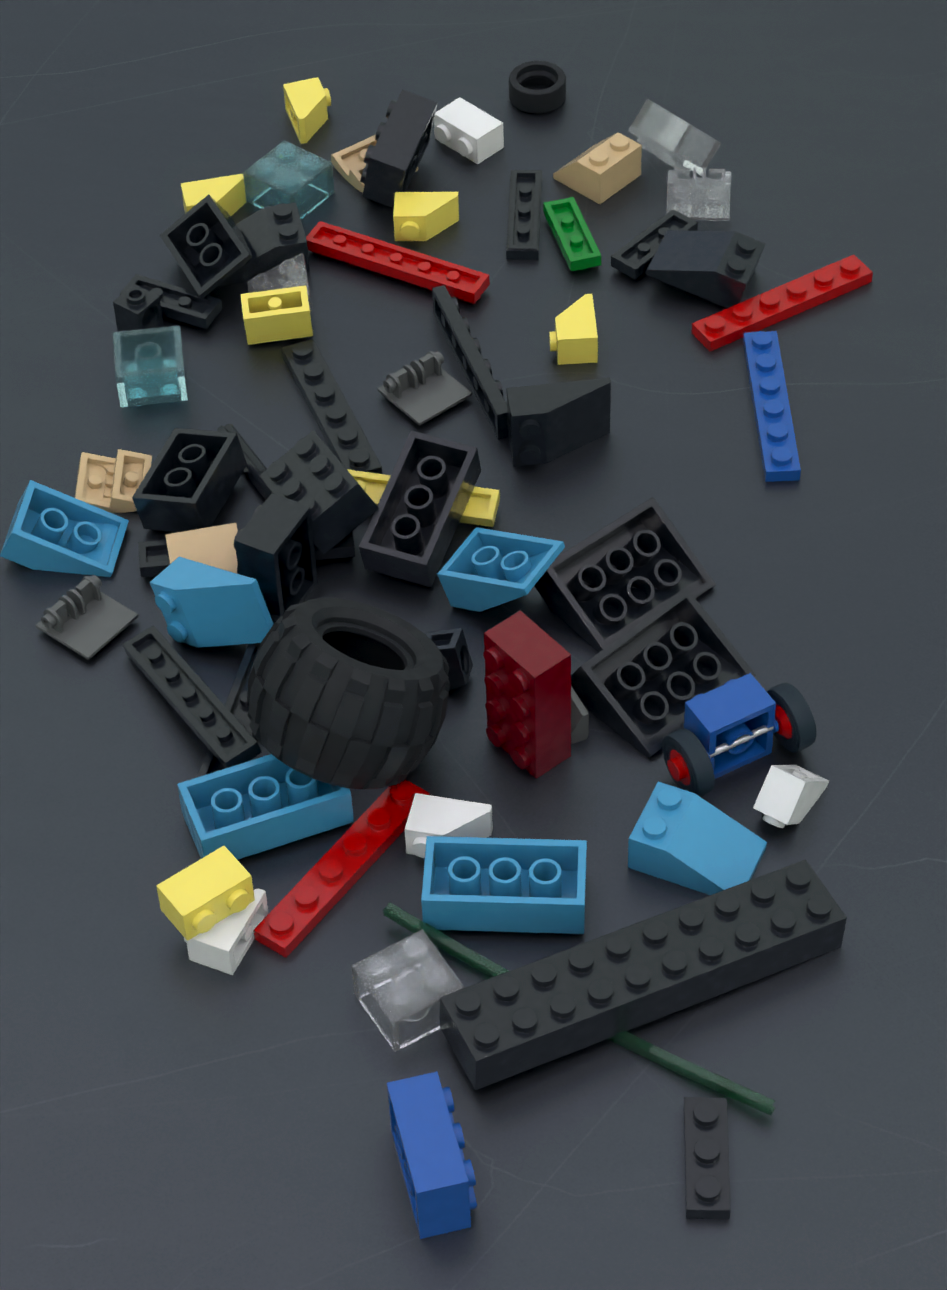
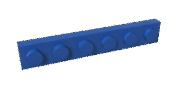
M777 331L743 333V346L765 482L800 480L801 468Z

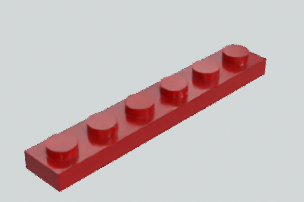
M319 221L306 236L309 251L430 290L434 287L445 285L450 296H455L458 299L473 304L477 302L490 285L489 274Z
M853 254L692 323L691 333L711 352L743 338V333L760 331L872 282L873 272Z
M406 779L397 785L389 786L253 930L255 940L287 958L402 834L415 793L430 795V793Z

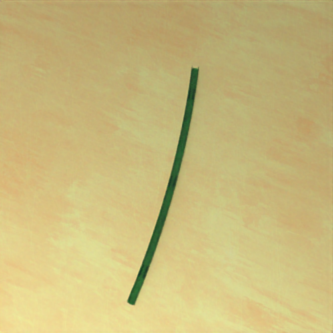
M391 902L383 909V914L387 918L491 978L509 971L448 937L429 924L417 919ZM626 1031L608 1038L663 1067L770 1116L776 1109L772 1106L775 1100L699 1067Z

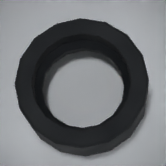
M547 61L524 62L510 72L509 98L512 105L519 110L527 113L541 114L551 112L564 103L566 97V75L563 69L556 64ZM534 84L550 86L541 90L525 88Z

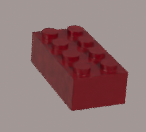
M518 611L484 632L486 733L493 745L502 747L520 769H526L537 779L571 757V654L522 611Z

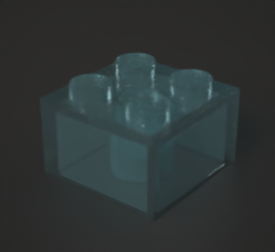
M285 140L244 171L247 202L261 209L281 203L296 202L301 219L335 193L332 162Z
M180 326L113 332L115 376L120 407L188 400Z

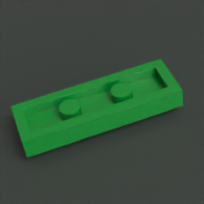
M574 197L544 202L543 213L570 272L601 266V253Z

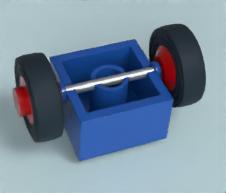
M749 673L738 679L729 680L724 685L707 693L698 694L685 702L684 729L667 735L662 742V751L667 769L676 786L701 797L714 789L716 778L772 753L773 734L779 743L790 752L801 751L811 746L816 740V724L808 703L797 688L789 683H782L766 691L755 677Z

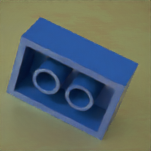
M437 1071L388 1082L387 1094L391 1132L420 1239L470 1228V1210L477 1208L473 1186L476 1185L471 1160H465L462 1149L465 1148V1141L459 1122L454 1123L452 1112H455L450 1087L442 1088Z

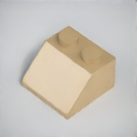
M618 132L593 145L553 173V179L601 204L641 175L642 145Z

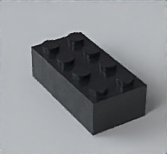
M415 431L410 432L377 505L379 509L374 512L359 545L365 569L432 587L481 473L478 449L476 447Z

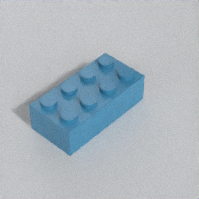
M272 754L177 784L182 814L201 859L220 847L225 846L238 860L354 822L352 796L349 788L327 784L310 778L282 763Z
M427 836L421 898L423 929L584 934L587 840Z

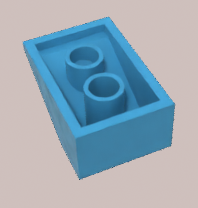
M30 480L17 504L0 557L33 570L111 577L129 520Z
M476 527L437 575L451 607L481 612L526 596L563 551L565 545L563 541Z
M178 557L149 582L155 595V603L162 611L167 623V631L177 642H183L198 648L261 643L273 626V621L256 579Z
M658 781L629 837L628 868L712 895L751 880L767 847V842L697 794Z

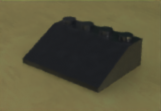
M652 497L559 555L534 587L549 608L594 649L600 652L686 588L696 599L716 584Z
M686 588L581 665L571 675V686L590 712L646 757L650 758L662 749L663 739L667 735L684 729L685 702L698 694H704L716 689L729 680L738 679L749 673L754 677L756 675Z

